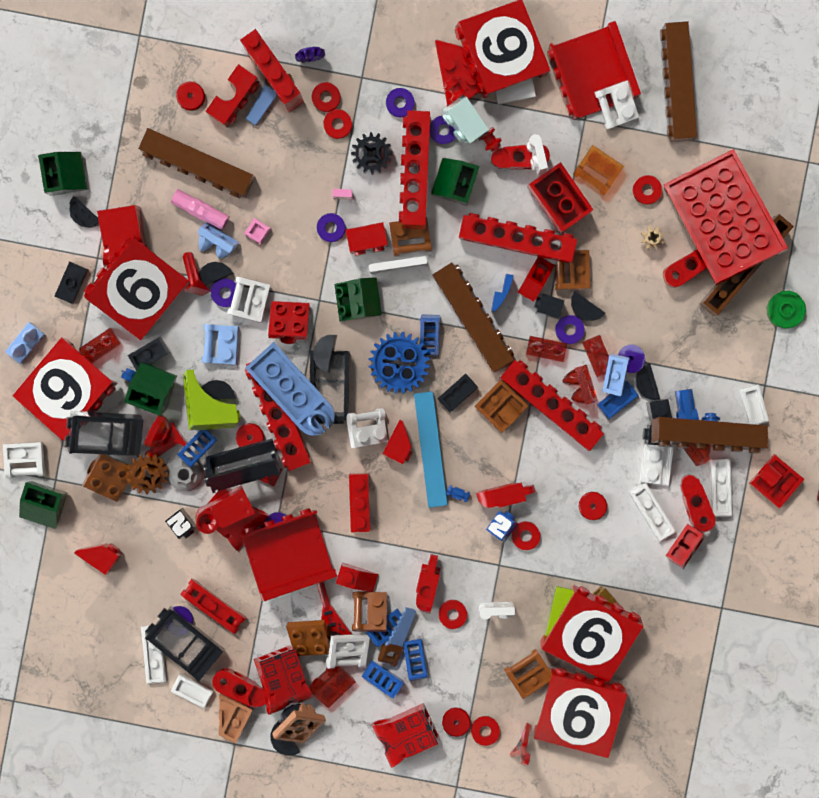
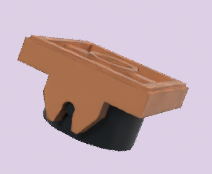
M294 704L282 711V724L272 734L274 739L305 743L326 719L324 715L316 714L315 709L310 704Z

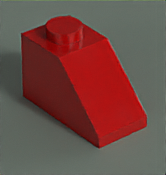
M537 257L518 293L534 302L555 265L542 257Z
M399 419L382 454L403 464L404 461H409L413 452L410 451L412 446L404 422Z
M112 543L84 547L74 552L75 555L104 575L110 573L122 555L119 552L120 549Z
M342 562L335 584L355 590L373 592L378 573Z

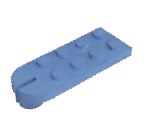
M275 342L245 367L304 433L316 436L326 431L315 419L316 416L322 420L327 428L331 427L335 418L332 405Z

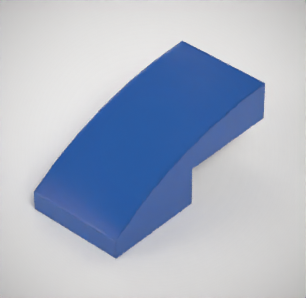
M505 274L502 292H494L492 312H495L506 298L514 275Z

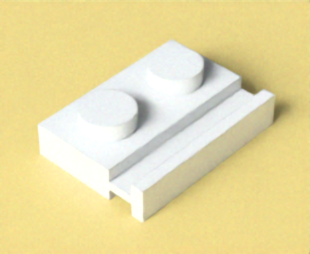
M644 444L640 482L669 485L673 447Z

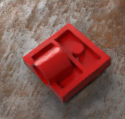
M271 301L268 338L279 339L284 344H294L296 340H307L310 303Z
M773 454L749 484L780 509L804 481V478L777 455Z

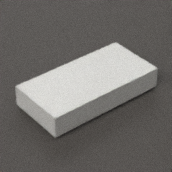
M532 78L495 92L498 105L536 97Z
M759 385L740 389L739 392L748 424L759 425L769 422Z
M180 673L171 692L205 709L214 690Z

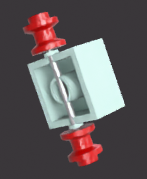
M451 77L445 82L446 86L443 88L445 91L450 90L453 95L451 97L453 103L442 110L444 121L448 126L451 125L456 130L453 133L459 142L471 143L478 138L479 141L484 140L486 143V151H495L501 146V137L496 138L494 136V127L488 129L471 102L465 97L464 94L468 89L460 86V77Z

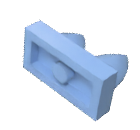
M209 223L202 225L197 232L200 234L198 242L200 252L216 244L218 259L228 256L239 244L237 240Z
M28 322L5 352L19 364H22L45 336V333L31 322Z
M615 354L609 355L602 392L617 396L623 394L630 358Z

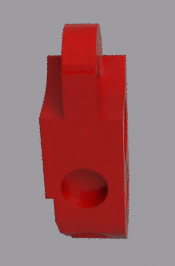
M527 145L498 148L491 155V163L493 166L498 167V169H532L530 161L532 159V152L527 150ZM543 145L546 161L548 163L550 159V152L548 148ZM516 153H520L523 155L524 160L516 162L513 156Z
M696 249L664 269L663 279L668 286L672 288L681 286L706 268L698 250ZM688 260L694 262V270L687 268L686 263ZM673 272L678 273L679 277L677 279L673 278Z
M690 474L685 475L679 485L689 521L692 527L698 531L707 532L715 526V515L699 478ZM698 496L700 504L693 506L692 499ZM702 517H705L707 523L702 524L700 522V519Z
M522 482L482 490L476 492L478 502L484 507L501 508L525 502V495L535 493L536 491L534 484L523 486Z
M430 554L428 565L422 564L416 587L417 608L421 612L429 614L432 610L441 569L436 567L438 555Z
M223 668L214 675L212 685L218 693L248 706L260 707L265 704L263 687L231 668ZM225 678L227 680V684L221 682L220 680ZM244 685L247 692H239L237 686Z

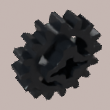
M370 132L369 137L362 134V140L356 139L358 145H352L355 151L351 152V156L356 157L352 160L353 164L359 163L357 169L364 168V174L368 170H370L371 175H374V170H377L380 174L381 167L387 169L386 162L391 163L392 161L388 157L393 155V152L388 150L391 144H385L387 138L384 137L381 140L380 133L376 137H373L372 132ZM375 141L376 143H375V144H367L366 142ZM360 148L364 151V156L361 160L359 158ZM382 148H384L385 151L384 158L380 156V151L382 150ZM367 149L370 151L375 150L376 157H373L372 155L368 157L369 154ZM369 163L377 164L375 166H368Z

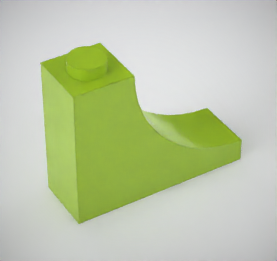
M194 369L186 370L182 376L189 431L234 428L240 421V412L237 410L236 404L222 403L210 397L198 384Z

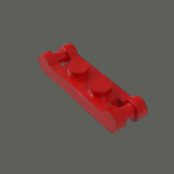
M191 578L188 582L189 586L183 589L180 595L230 632L236 634L239 630L238 627L246 621L247 617L203 587L198 581ZM194 590L199 592L197 597L192 595ZM230 615L235 618L232 623L228 621Z

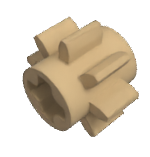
M648 226V233L641 232L644 239L640 243H645L647 245L646 249L653 246V249L656 250L658 248L657 243H664L661 240L664 233L658 232L659 227L652 230ZM652 235L656 236V239L653 242L652 240L649 241L648 237Z

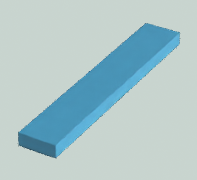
M433 391L415 393L414 399L428 508L447 505Z

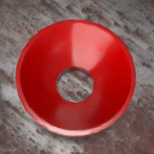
M162 414L156 418L144 442V445L153 448L163 445L169 436L171 428L167 418Z

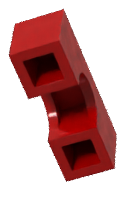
M239 64L227 79L236 88L235 96L227 101L215 96L205 111L210 117L226 128L229 124L232 125L236 121L238 111L245 108L248 103L247 98L251 93L254 94L259 87L258 77Z
M369 473L349 474L351 532H370Z

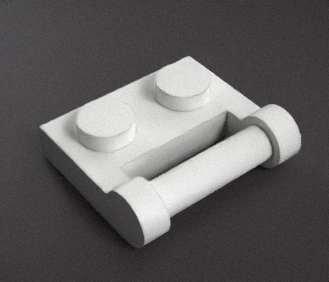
M623 81L594 92L600 102L606 121V129L639 118L628 81ZM609 93L618 118L615 120L612 118L605 96Z
M534 134L527 143V150L532 152V159L530 160L532 170L536 171L537 175H541L546 172L548 166L541 137Z
M236 276L235 282L237 284L231 308H228L227 314L261 322L270 285ZM244 285H248L250 287L244 312L238 311Z
M383 408L376 409L373 412L347 414L346 419L351 448L388 442L384 420L386 415ZM376 419V425L358 428L356 426L357 422Z
M43 442L3 444L6 479L13 478V476H45ZM36 462L37 467L13 469L12 463Z
M512 601L483 602L478 607L480 617L484 620L497 615L502 619L511 618V615H515V607Z
M367 634L331 636L329 655L326 660L327 668L334 669L336 666L365 667L370 637ZM337 656H358L357 658L336 659Z

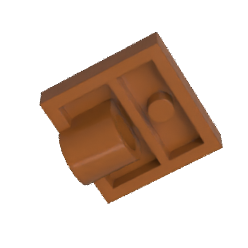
M500 379L474 407L503 433L528 405Z
M99 454L96 460L94 459L91 462L87 471V477L82 485L91 491L118 502L128 484V477L126 476V471H130L127 467L128 464L110 455Z
M325 620L287 622L286 629L291 645L296 649L297 656L329 654L331 627L326 625Z

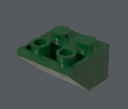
M52 152L38 155L45 194L54 196L88 190L82 152Z
M442 158L431 195L467 206L480 166L461 160Z
M377 277L358 278L334 284L339 322L382 315Z
M141 362L129 384L124 403L160 416L167 410L177 375Z
M34 481L25 482L20 498L19 518L56 529L68 492Z

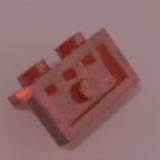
M336 666L334 669L326 668L319 677L313 680L309 687L313 696L327 708H330L356 681L341 666Z

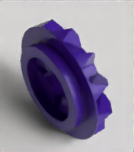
M316 46L303 48L295 54V59L297 62L302 63L315 62L325 57V49Z

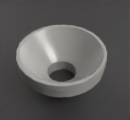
M178 458L170 465L168 471L170 483L180 491H191L197 488L203 479V469L198 461L192 467H189L181 458ZM181 469L189 471V478L187 480L179 478L178 474Z

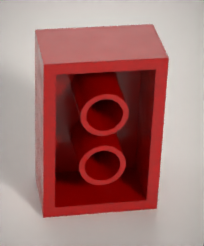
M561 162L535 179L527 187L559 234L594 210Z

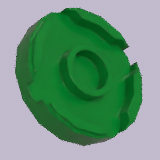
M790 290L774 294L766 307L770 322L782 329L797 326L802 322L806 314L804 300H802L799 294Z

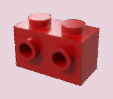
M383 222L345 230L350 254L355 256L365 255L366 251L373 250L374 253L385 251L384 247H388Z

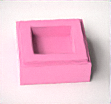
M333 190V199L353 200L352 190Z
M254 218L244 234L261 245L271 228Z

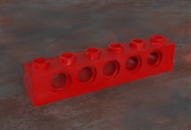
M407 110V117H403V128H406V135H402V147L406 148L405 154H401V166H405V170L400 175V185H404V192H400L399 204H403V211H399V223H402L403 229H425L430 111ZM419 129L421 134L414 136L411 134V131ZM412 148H418L420 149V153L417 155H413L410 152V150ZM413 166H416L420 169V171L416 174H413L409 171V169ZM411 185H416L419 190L412 193L408 188ZM410 204H415L418 206V209L411 212L407 207Z
M474 213L463 215L459 233L460 240L560 262L573 263L577 239H574L572 234L563 233V236L556 235L555 231L544 229V232L537 231V227L525 225V228L517 226L518 223L506 221L505 224L500 223L499 219L488 217L486 220ZM477 226H486V231L483 234L476 233ZM497 229L505 231V235L502 238L494 236ZM516 233L524 235V239L521 242L513 240V236ZM535 237L542 238L543 243L540 246L532 244V240ZM559 241L562 244L561 249L553 250L551 248L552 242Z
M513 360L499 378L587 451H590L604 435L601 431L603 427L595 421L591 423L587 420L586 417L588 415L580 408L575 410L571 406L573 403L565 396L563 398L556 394L558 390L551 384L546 386L541 382L543 378L536 372L530 373L527 370L529 366L523 361L519 360L517 362ZM521 374H525L528 377V382L525 385H521L518 382V377ZM536 386H540L543 389V394L540 397L533 395V389ZM552 398L558 402V406L553 410L548 407V401ZM565 411L572 413V419L568 422L564 421L562 417ZM580 423L587 425V431L584 434H580L577 430Z
M245 369L248 380L252 379L253 393L256 398H260L262 403L259 405L263 416L266 415L269 420L266 423L269 432L275 435V447L277 451L281 450L283 457L281 461L284 468H288L291 471L311 463L312 460L298 426L274 400L272 402L266 400L265 394L267 392ZM276 408L282 411V417L279 420L275 419L272 415ZM286 426L290 431L287 437L280 435V428ZM289 444L296 446V454L291 455L287 452Z

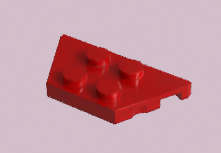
M435 40L443 87L446 86L445 82L451 77H460L461 81L459 84L462 88L468 89L464 95L470 100L479 92L476 87V78L471 75L469 70L470 63L468 58H465L462 53V46ZM444 90L446 103L449 106L453 103L451 100L453 95L450 90Z

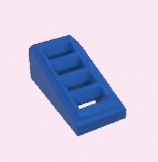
M422 314L420 317V344L435 345V348H424L423 346L422 350H429L425 355H439L440 315ZM425 322H436V325L425 324ZM424 329L435 330V332H424ZM424 337L435 338V340H424Z
M200 430L177 455L189 467H192L218 439L208 430ZM202 435L210 441L208 444L200 438ZM199 441L205 448L202 450L195 442ZM191 446L199 452L198 455L190 449ZM186 451L194 457L192 461L184 454Z
M398 608L387 615V621L389 620L394 627L397 626V623L392 617L396 616L400 621L399 617L402 616ZM387 624V635L383 631L378 632L382 637L380 640L374 632L366 633L378 648L389 640V636H392L394 629L392 630Z
M422 639L405 641L403 647L409 681L427 679ZM419 646L418 650L408 651V647ZM420 654V657L409 659V655ZM420 661H421V663H422V665H417V666H411V667H410V663L420 662ZM423 669V673H411V671Z
M371 660L361 676L393 699L404 683L403 679ZM375 667L377 671L373 677H370L369 675ZM380 672H382L383 675L381 679L379 680V682L376 681V678L378 677ZM386 677H389V681L384 686L382 683L384 682ZM392 682H396L393 689L390 690L389 687L391 686Z

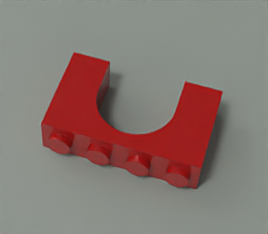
M254 29L241 38L240 41L245 51L264 74L286 110L290 113L303 104L304 99L300 91L259 32Z

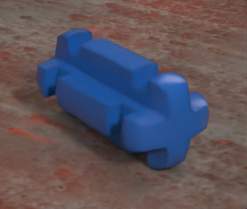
M449 485L446 495H452V498L460 501L463 499L464 502H467L470 492L467 491L466 493L463 489L458 487L452 488V485Z

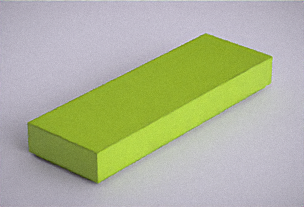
M556 586L545 636L549 635L572 597L573 589Z

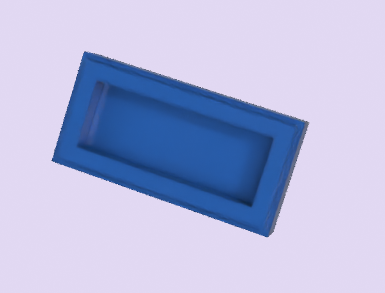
M625 381L621 396L609 394L597 403V406L610 419L639 395L630 383Z

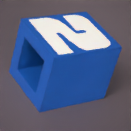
M499 511L486 530L499 540L506 542L518 523L514 521L516 517L508 511L505 513Z

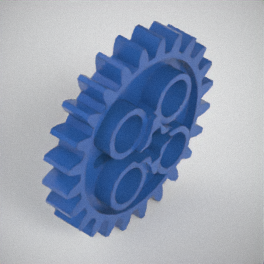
M394 332L393 338L390 334H386L387 340L380 338L381 345L375 343L374 346L377 350L370 351L374 357L368 358V360L373 362L368 367L375 370L371 373V376L377 375L375 382H382L380 388L387 385V392L394 388L395 394L398 393L399 389H401L403 394L406 392V388L410 392L413 391L412 385L417 388L420 387L418 381H425L422 375H429L425 368L431 367V365L426 364V361L430 360L431 357H425L429 350H422L424 343L418 344V337L412 340L411 333L405 337V332H402L400 337L397 332ZM388 347L395 348L396 354L394 357L387 355ZM407 349H412L415 352V357L412 360L408 359L405 355ZM400 357L402 362L416 363V366L401 365L399 368L398 364L384 363L383 359L396 361ZM386 366L393 368L394 373L392 376L385 374L384 369ZM405 368H409L413 372L412 377L409 379L403 375Z

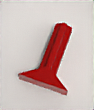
M184 253L183 261L189 280V285L184 291L200 296L211 292L199 278L193 253Z
M171 422V435L167 437L165 443L149 449L145 452V456L146 453H149L150 457L154 454L159 457L175 445L185 446L188 442L175 423Z

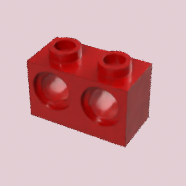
M687 524L667 552V559L684 570L705 539L704 534Z

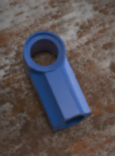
M692 389L675 391L678 410L676 418L699 420L698 412L694 405Z

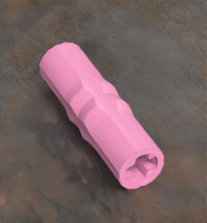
M179 189L176 190L171 200V204L220 230L224 229L230 217L208 203H204L200 199Z

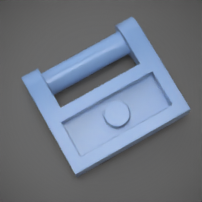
M204 324V357H202L201 362L236 365L239 327ZM213 331H218L217 358L211 357Z

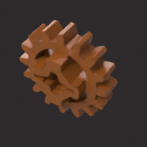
M146 453L144 458L140 454L139 460L133 458V465L128 464L127 466L128 470H130L126 471L128 484H131L132 490L137 488L139 494L143 490L146 495H148L149 490L156 493L155 488L162 489L161 483H167L165 478L169 476L167 465L163 464V459H158L156 454L150 457L149 453ZM145 470L149 473L150 478L146 475Z

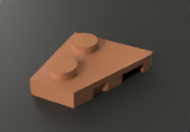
M220 693L219 736L236 744L254 708Z

